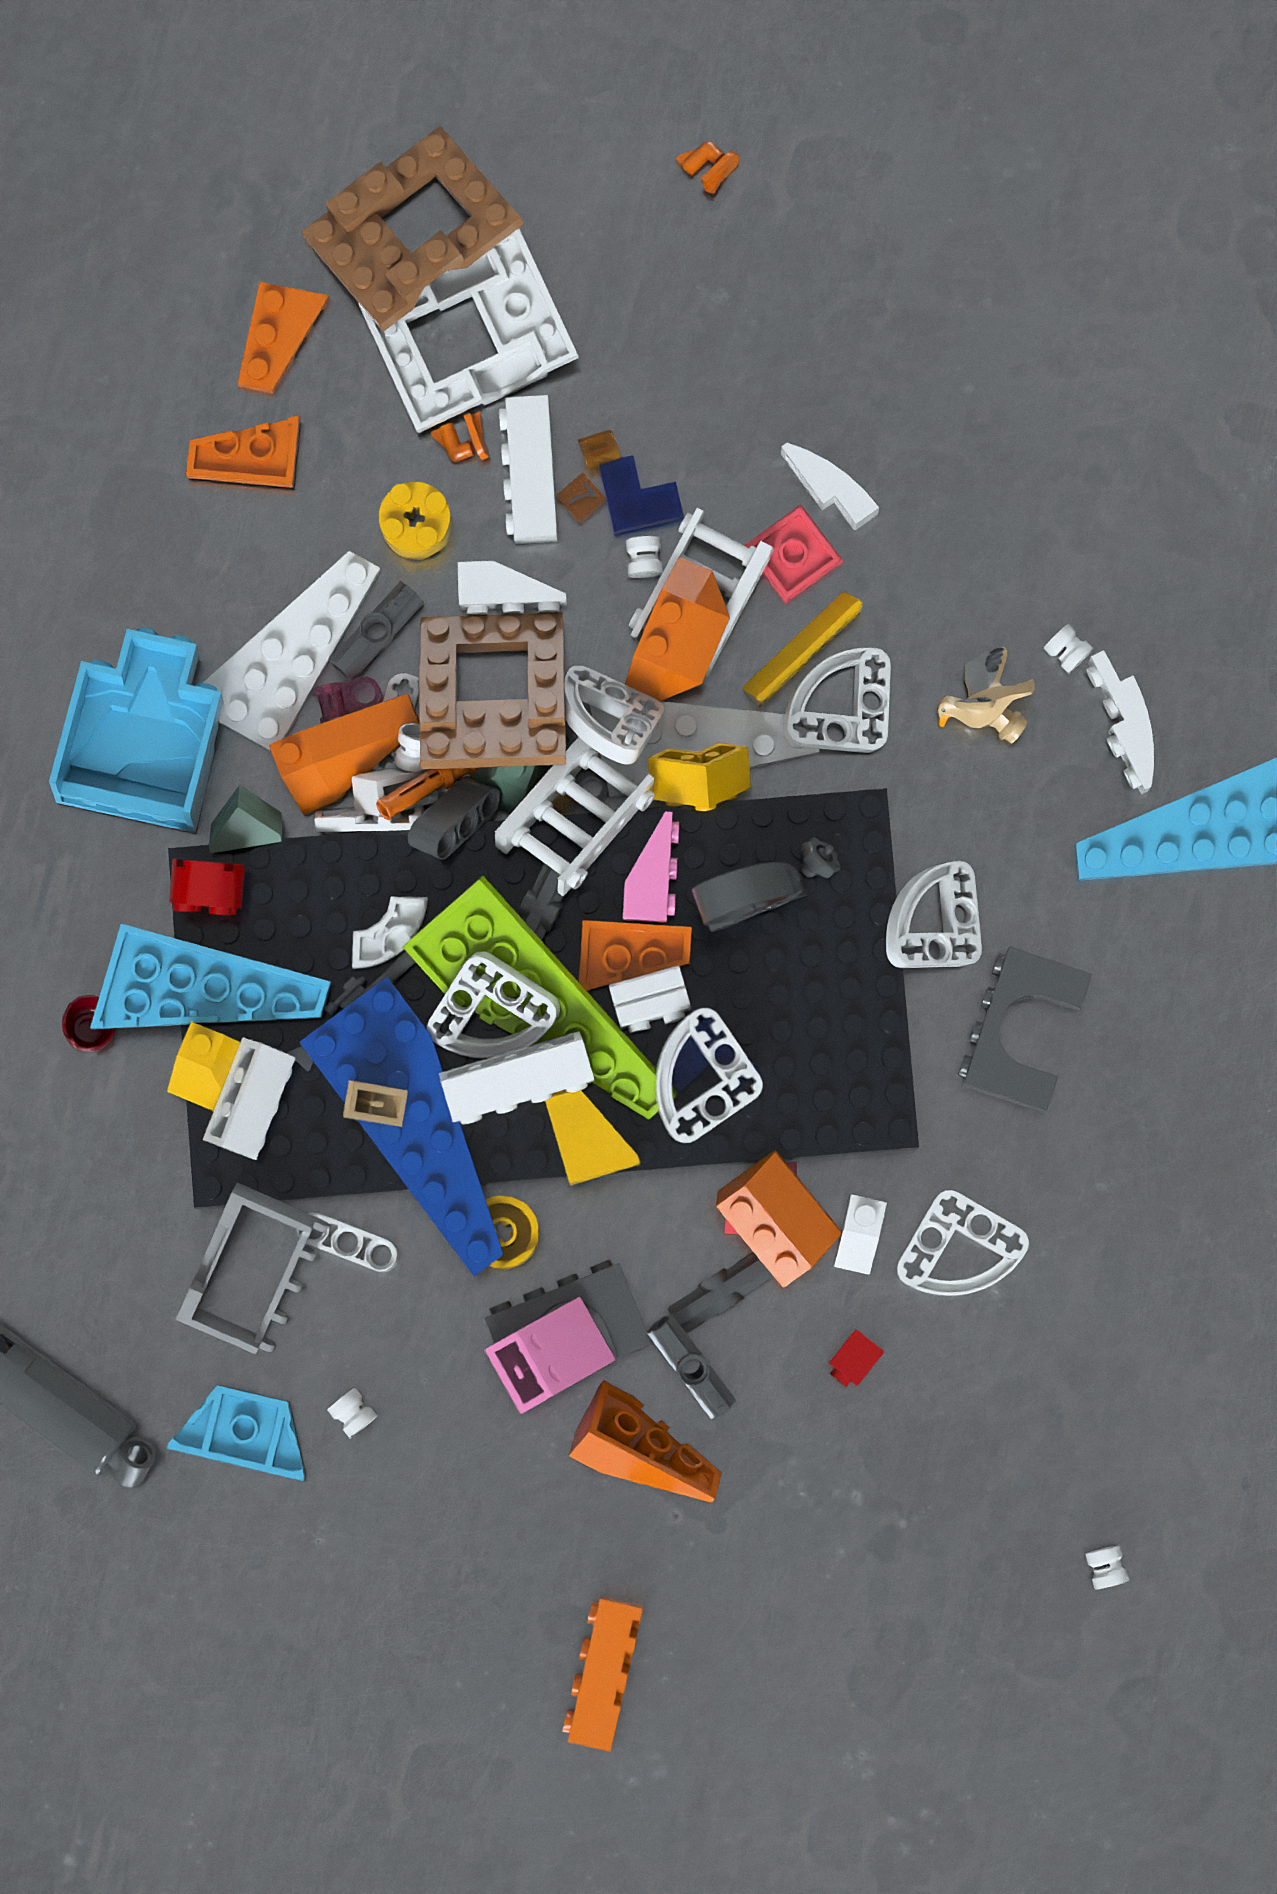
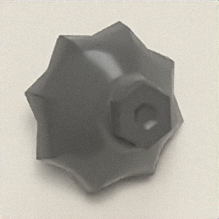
M815 837L803 843L801 846L803 863L800 865L801 872L807 877L819 875L828 878L833 873L839 871L841 865L838 862V854L833 851V846Z

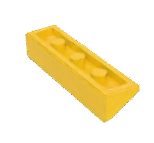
M842 592L743 686V691L758 707H762L861 613L863 603L856 597Z

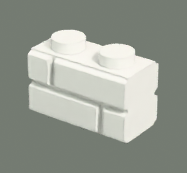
M679 965L609 985L620 1028H628L630 1034L651 1028L649 1022L660 1018L664 1019L665 1024L682 1020L686 1017L684 1012L691 1010Z

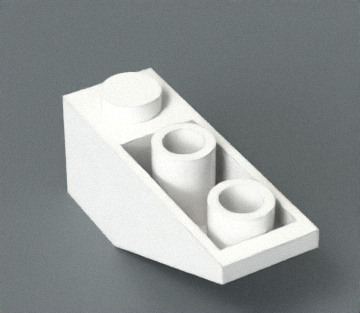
M495 561L458 562L459 607L461 611H467V615H488V610L503 609V614H523L524 609L538 608L539 613L560 612V607H567L566 593Z

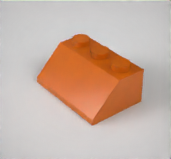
M776 1150L718 1190L716 1207L783 1288L811 1269L842 1234L841 1229Z

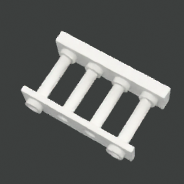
M697 508L693 515L690 513L686 514L678 530L683 535L644 610L637 608L628 627L633 629L630 635L639 641L660 591L679 557L712 570L684 555L694 536L742 560V565L746 569L740 580L736 577L732 580L712 570L719 589L726 592L725 597L730 599L726 605L730 619L706 674L708 677L767 566L774 548L760 541L757 548L752 545L748 548L702 524L701 521L705 513Z
M580 737L566 750V764L553 765L495 831V847L506 855L514 845L516 847L522 846L560 874L558 878V893L562 896L571 887L577 889L587 876L588 872L586 870L634 814L638 810L644 811L651 804L655 796L653 793L654 777L648 774L637 786L597 757L598 752ZM582 768L584 770L591 769L628 796L616 812L575 783V776ZM559 794L562 796L567 794L603 820L605 825L594 837H591L554 810L552 802ZM536 820H545L583 848L571 864L530 835L529 828Z

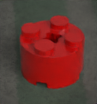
M172 859L169 903H174V911L201 912V906H209V914L236 915L237 908H242L245 865L235 864L234 867V863Z

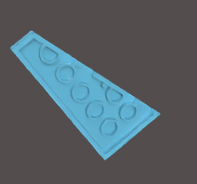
M120 924L90 1028L110 1029L189 1025L191 1022L209 1024L322 1018L331 982Z

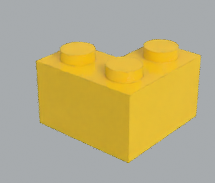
M718 742L699 752L668 748L647 758L649 774L654 777L653 793L655 796L653 800L665 801L667 806L692 805L695 806V810L709 811L715 809L716 804L722 801L733 800L737 798V794L751 788L748 746Z

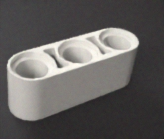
M308 1213L329 1223L327 1232H324L318 1239L308 1238L307 1244L379 1272L390 1271L397 1265L399 1252L392 1242L320 1213ZM297 1229L299 1237L301 1236L303 1231ZM352 1232L358 1239L357 1247L352 1252H343L339 1247V1239L344 1233ZM381 1245L388 1246L392 1253L389 1263L383 1266L376 1265L372 1258L374 1249Z

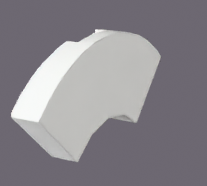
M391 896L388 910L378 923L365 930L353 931L352 968L362 969L380 965L405 950L403 948L405 943L419 932L423 924L428 898Z

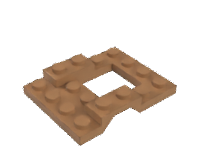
M439 126L388 166H385L380 161L326 202L325 205L328 211L301 231V234L384 332L413 310L423 289L445 271L468 268L524 225L518 213L443 128ZM436 177L469 214L470 218L448 235L439 231L411 253L382 220V217Z
M563 612L421 617L419 665L421 769L566 764ZM528 650V699L457 701V653Z

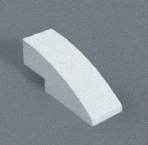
M786 443L781 447L782 457L822 511L834 503L854 531L878 515V505L844 471L828 460L804 448L790 443Z

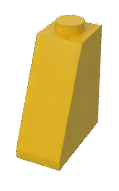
M566 1089L552 1093V1098L545 1101L570 1185L640 1165L638 1155L581 1090L576 1092H567Z

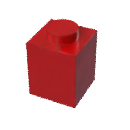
M855 1329L828 1362L833 1367L829 1374L845 1387L850 1382L858 1386L883 1355L884 1351Z

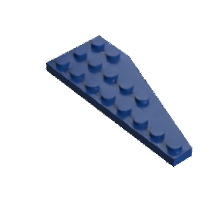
M386 977L299 1043L344 1103L346 1101L349 1080L408 1091L402 1127L358 1120V1122L472 1275L476 1276L504 1254L460 1121L453 1123L439 1076V1073L443 1072L432 1037L389 978Z

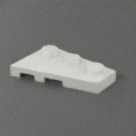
M419 806L404 810L390 820H386L382 816L355 812V807L318 810L314 817L316 832H325V835L343 834L346 831L410 830L415 820L424 813V807Z

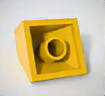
M191 1022L177 1054L167 1092L214 1111L241 1042Z

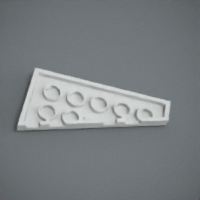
M351 551L347 552L203 683L215 686L217 691L222 693L224 703L219 724L270 752V744L286 738L330 662L329 659L334 655L380 574L381 568Z
M660 701L663 704L664 712L659 725L634 763L622 764L601 753L600 755L601 760L638 786L649 774L647 758L668 748L699 752L718 742L748 746L750 769L820 753L819 748L794 746L786 740L783 733L785 714ZM590 705L592 717L612 733L621 719ZM802 721L793 726V730L799 731V737L801 738L807 732H815V728L803 727ZM607 782L610 799L626 796Z

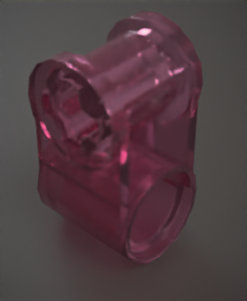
M359 677L343 682L329 683L312 690L313 696L318 697L322 714V717L319 719L320 724L382 703L384 699L382 688L370 677ZM364 687L375 689V697L369 703H360L358 701L359 691ZM330 698L332 699L334 710L332 709Z

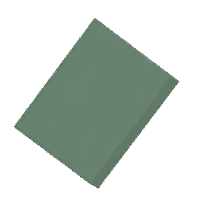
M239 785L211 823L210 853L282 842V813Z

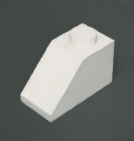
M392 768L352 776L355 812L381 817L382 815L376 806L377 800L385 797L427 770L411 772L401 768ZM437 790L405 810L435 803L438 800Z
M853 1194L850 1195L834 1267L870 1275L887 1202Z

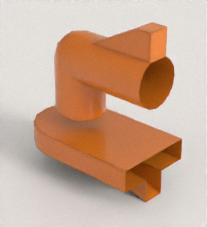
M706 141L697 149L680 154L675 159L690 175H693L708 160L714 164L701 177L704 189L709 194H714L720 183L737 167L740 156L735 151L725 154L714 143Z
M480 411L475 414L469 413L464 415L473 444L471 440L460 444L453 423L445 424L431 431L432 437L446 449L449 459L453 462H458L475 455L474 447L481 460L490 457L483 436L482 414Z

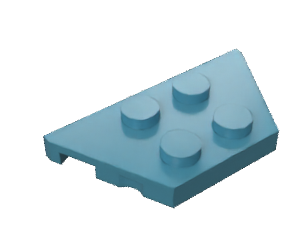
M217 1385L167 1446V1449L300 1481L305 1479V1471L291 1409L287 1401Z

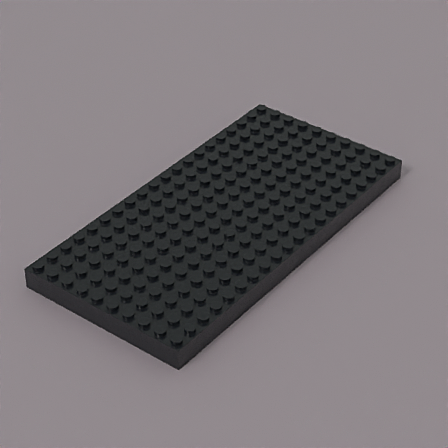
M887 788L726 801L716 804V808L709 811L695 810V806L692 805L646 808L644 811L638 810L586 870L588 872L582 884L577 889L571 887L561 901L563 905L551 931L549 933L546 932L542 942L579 982L583 920L623 922L625 881L664 813L673 812V822H680L678 844L671 843L670 857L678 858L676 880L669 879L668 894H675L674 916L667 915V924L655 925L692 927L690 963L679 966L691 1010L684 1012L685 1016L699 1008L714 1010L760 1075L762 1090L756 1099L695 1141L682 1143L670 1136L659 1111L650 1119H647L612 1098L611 1093L592 1082L590 1084L587 1083L588 1086L581 1091L633 1149L640 1161V1165L604 1176L753 1164L759 1162L774 1150L779 1153L784 1161L917 1150L919 1148L904 974L903 968L895 967L891 964L886 953L887 924L891 909L897 898ZM593 813L563 815L591 837H594L605 825V822ZM505 820L485 822L452 854L442 860L410 846L408 843L409 830L367 831L283 838L282 842L210 853L209 845L168 848L170 882L172 859L234 863V867L235 864L245 865L242 908H237V914H209V906H201V912L173 910L174 938L330 981L331 987L326 1006L345 991L342 986L352 976L356 980L363 976L366 981H364L362 987L366 989L406 952V950H403L396 957L380 965L362 969L352 968L353 931L365 930L378 923L388 910L391 896L428 898L426 915L420 928L421 930L477 880L484 876L517 913L529 888H533L544 862L522 846L516 847L514 845L507 855L495 847V831ZM536 820L529 828L530 835L570 864L583 850L582 847L545 820ZM815 837L833 846V851L838 854V862L841 865L839 871L833 873L828 878L819 875L807 877L801 872L800 865L803 863L801 846L803 843L808 842L810 838ZM764 863H787L796 868L798 873H802L803 879H801L803 888L807 889L809 895L789 901L779 907L761 912L730 927L714 932L710 931L708 925H704L692 891L694 887L713 878ZM415 962L393 985L427 1029L431 1016L445 994ZM609 985L587 990L591 997L620 1028ZM339 1006L338 1011L333 1016H330L324 1010L322 1018L199 1025L241 1042L243 1037L287 1053L301 1047L302 1045L299 1043L301 1040L342 1011L343 1008ZM450 1012L444 1022L439 1023L441 1025L439 1030L441 1033L445 1034L447 1031H450L449 1026L456 1015ZM475 1012L461 1032V1034L483 1039L502 1038L512 1035L494 1023L490 1025L480 1019V1015ZM701 1015L697 1017L699 1024L695 1027L696 1031H705L711 1039L704 1042L707 1048L715 1040L725 1037L722 1031L718 1035H714L709 1026L713 1022L711 1017L704 1018ZM660 1018L649 1022L651 1028L631 1034L628 1028L621 1030L652 1065L657 1068L665 1042L682 1020L665 1024L664 1019ZM190 1024L181 1025L182 1042ZM691 1035L680 1049L673 1068L672 1087L678 1092L673 1099L676 1111L721 1081ZM434 1043L443 1072L488 1059L457 1054ZM728 1044L719 1045L715 1050V1059L721 1065L730 1064L735 1057L733 1048ZM294 1061L291 1076L286 1082L279 1099L278 1110L272 1117L265 1135V1143L259 1151L256 1160L204 1141L203 1137L214 1111L186 1100L194 1208L198 1210L225 1208L237 1182L283 1203L410 1192L358 1120L343 1117L345 1103L315 1063H313L311 1070L307 1072L298 1062ZM741 1075L738 1078L739 1086L732 1091L728 1090L727 1085L722 1087V1090L730 1096L733 1106L738 1103V1100L733 1096L741 1091H745L748 1094L752 1092L750 1087L754 1082L752 1077L746 1079ZM712 1095L706 1100L705 1109L711 1116L721 1115L725 1109V1102L721 1096ZM531 1100L517 1103L518 1107L512 1111L496 1113V1110L482 1114V1118L476 1122L461 1124L481 1186L568 1179L545 1101L532 1103ZM697 1105L692 1108V1111L697 1114L690 1120H685L682 1117L678 1119L680 1125L676 1129L678 1134L683 1132L688 1136L691 1135L693 1132L690 1127L698 1120L702 1122L703 1127L708 1124V1121L700 1115Z

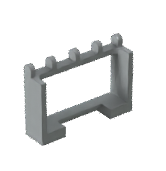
M237 1182L175 1320L255 1355L258 1348L267 1352H273L276 1344L264 1337L271 1320L281 1324L286 1323L288 1315L276 1309L285 1288L293 1292H300L302 1283L290 1278L299 1257L309 1261L315 1259L317 1253L304 1246L312 1228L321 1232H327L329 1223ZM242 1205L303 1231L257 1334L197 1308Z

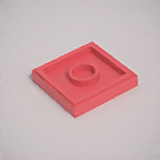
M801 504L744 545L748 548L751 545L757 548L760 541L774 548V552L762 574L785 604L843 563L842 558Z

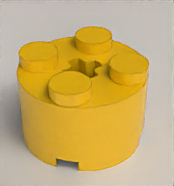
M415 481L397 484L381 503L379 525L383 537L389 547L399 556L410 560H423L437 553L448 543L452 533L451 513L445 497L435 487ZM415 515H420L423 522H417L416 527H411L408 519H413Z
M493 1196L486 1199L496 1233H498L496 1226L501 1223L505 1227L511 1225L513 1228L509 1233L511 1238L509 1241L505 1242L503 1239H499L504 1255L490 1264L489 1267L507 1270L523 1265L534 1255L540 1242V1226L536 1215L527 1204L514 1197Z

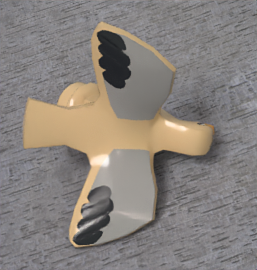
M999 647L982 653L965 663L964 681L968 690V698L963 700L946 695L939 700V725L944 727L949 717H955L971 728H983L989 725L996 728L1001 740L1005 739L1012 744L1021 735L1028 720L1022 717L1019 711L1012 712L1008 710L1007 706L1015 699L1033 694L1035 690L1034 679L1013 686H1002L999 681L1006 663L1007 649Z

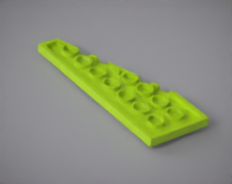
M484 876L477 880L403 946L406 952L444 994L447 993L466 961L474 953L481 951L494 955L553 994L560 1004V1012L557 1019L530 1046L579 1031L594 1077V1081L591 1082L611 1093L612 1098L647 1119H650L659 1111L655 1095L656 1068ZM481 962L476 966V974L481 977L486 973L485 969L487 966ZM498 972L490 985L494 987L503 975ZM506 981L503 983L502 989L507 997L514 999L520 997L521 989L516 982ZM457 990L454 992V1000L459 1006H471L472 997L467 991ZM529 992L521 1005L525 1007L530 1002L529 1000L533 994ZM486 995L475 1010V1013L480 1015V1019L490 1025L494 1023L512 1035L530 1026L529 1023ZM545 1003L537 1006L538 1011L536 1014L543 1017L544 1014H548L546 1012L548 1006ZM672 1087V1097L674 1099L678 1092Z

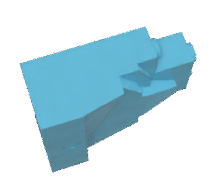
M140 627L137 628V631L126 629L116 668H112L113 666L110 663L102 660H92L91 663L81 661L49 779L56 803L187 832H196L214 758V742L224 703L221 691H217L215 686L207 683H196V686L192 685L199 658L197 644L193 643L191 639L180 635H173L172 638L158 636L156 631Z

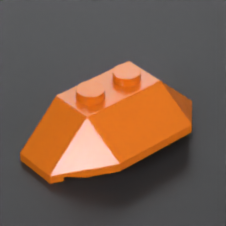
M682 557L677 559L660 591L633 655L625 685L659 701H663L703 683L730 619L712 570Z

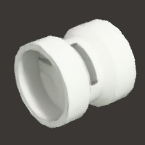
M639 536L627 539L626 551L631 558L627 565L628 577L651 578L661 576L663 565L658 558V553L661 551V538L656 536Z
M1068 623L1043 649L1050 656H1056L1061 661V667L1069 674L1094 648L1087 641H1081L1076 636V630Z
M409 723L402 725L399 728L398 735L401 747L396 750L395 764L399 768L411 772L427 770L421 769L419 724Z
M356 1388L350 1390L327 1409L334 1419L343 1421V1431L349 1438L360 1432L378 1416L371 1407L363 1406L362 1395Z
M1121 1545L1085 1553L1087 1563L1094 1571L1092 1582L1095 1590L1130 1581L1127 1570L1122 1567L1121 1559L1123 1553Z

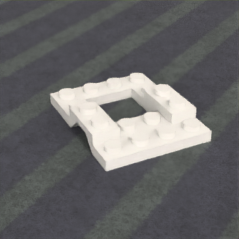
M519 228L468 268L445 271L423 289L413 310L384 332L359 304L418 433L483 403L485 406L547 377L548 372L579 358ZM473 297L498 354L434 383L407 323L438 308L442 311Z

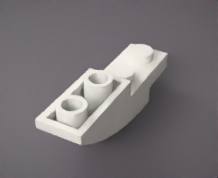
M1103 650L1091 656L1088 661L1090 667L1086 671L1094 687L1100 686L1107 698L1103 700L1107 713L1111 719L1117 718L1119 723L1111 726L1108 731L1111 736L1107 738L1108 745L1116 758L1121 756L1126 764L1127 769L1123 771L1131 788L1135 789L1138 787L1142 795L1151 788L1154 772V744L1149 714L1134 676L1132 675L1120 682Z

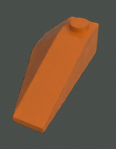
M407 693L299 731L270 744L269 747L283 782L303 815L307 816L341 800L352 787V776L372 772V768L401 746L398 741L399 728L409 723L419 724V718L410 695Z
M603 1381L576 1429L569 1457L603 1474L712 1503L716 1498L722 1472L691 1445H681L667 1432L670 1428L662 1420L656 1423L641 1410L644 1405L638 1399Z

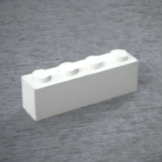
M548 395L505 398L506 408L499 409L500 429L507 430L508 443L501 444L503 465L510 466V478L503 479L505 500H512V513H506L507 535L514 534L515 545L558 542Z
M579 1031L439 1073L453 1123L461 1121V1124L476 1122L482 1118V1114L496 1110V1113L512 1111L518 1107L517 1103L531 1100L532 1103L546 1101L553 1097L552 1093L564 1089L567 1092H576L588 1086L587 1082L594 1081Z

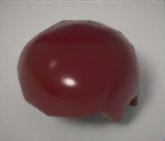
M96 995L79 996L68 1004L62 1017V1031L67 1042L72 1047L85 1053L100 1051L112 1041L116 1028H90L99 997Z

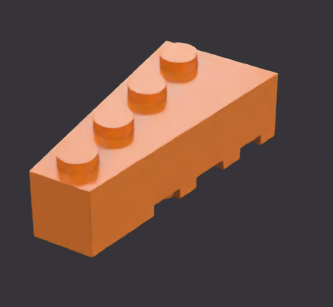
M602 1595L599 1603L592 1602L587 1622L594 1625L591 1639H583L579 1657L580 1660L586 1661L583 1675L575 1674L571 1696L577 1697L575 1711L567 1710L562 1731L569 1733L568 1742L611 1752L644 1605Z

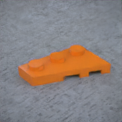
M259 282L237 383L239 387L272 394L275 392L294 360V355L305 337L309 335L321 310H324L330 299L329 295Z
M300 416L289 417L287 420L270 424L268 422L258 424L253 428L240 431H228L190 440L186 469L187 478L293 488Z
M583 920L579 983L587 991L678 965L689 964L692 927Z

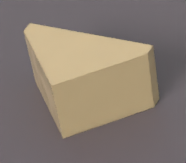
M349 1080L343 1117L402 1127L408 1091Z

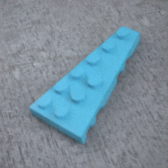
M1277 758L1076 843L1075 853L1078 880L1277 864Z

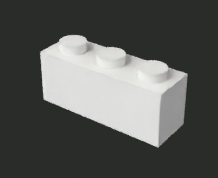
M242 1037L203 1140L256 1160L259 1151L265 1143V1135L272 1117L278 1110L279 1099L285 1084L291 1076L295 1057Z

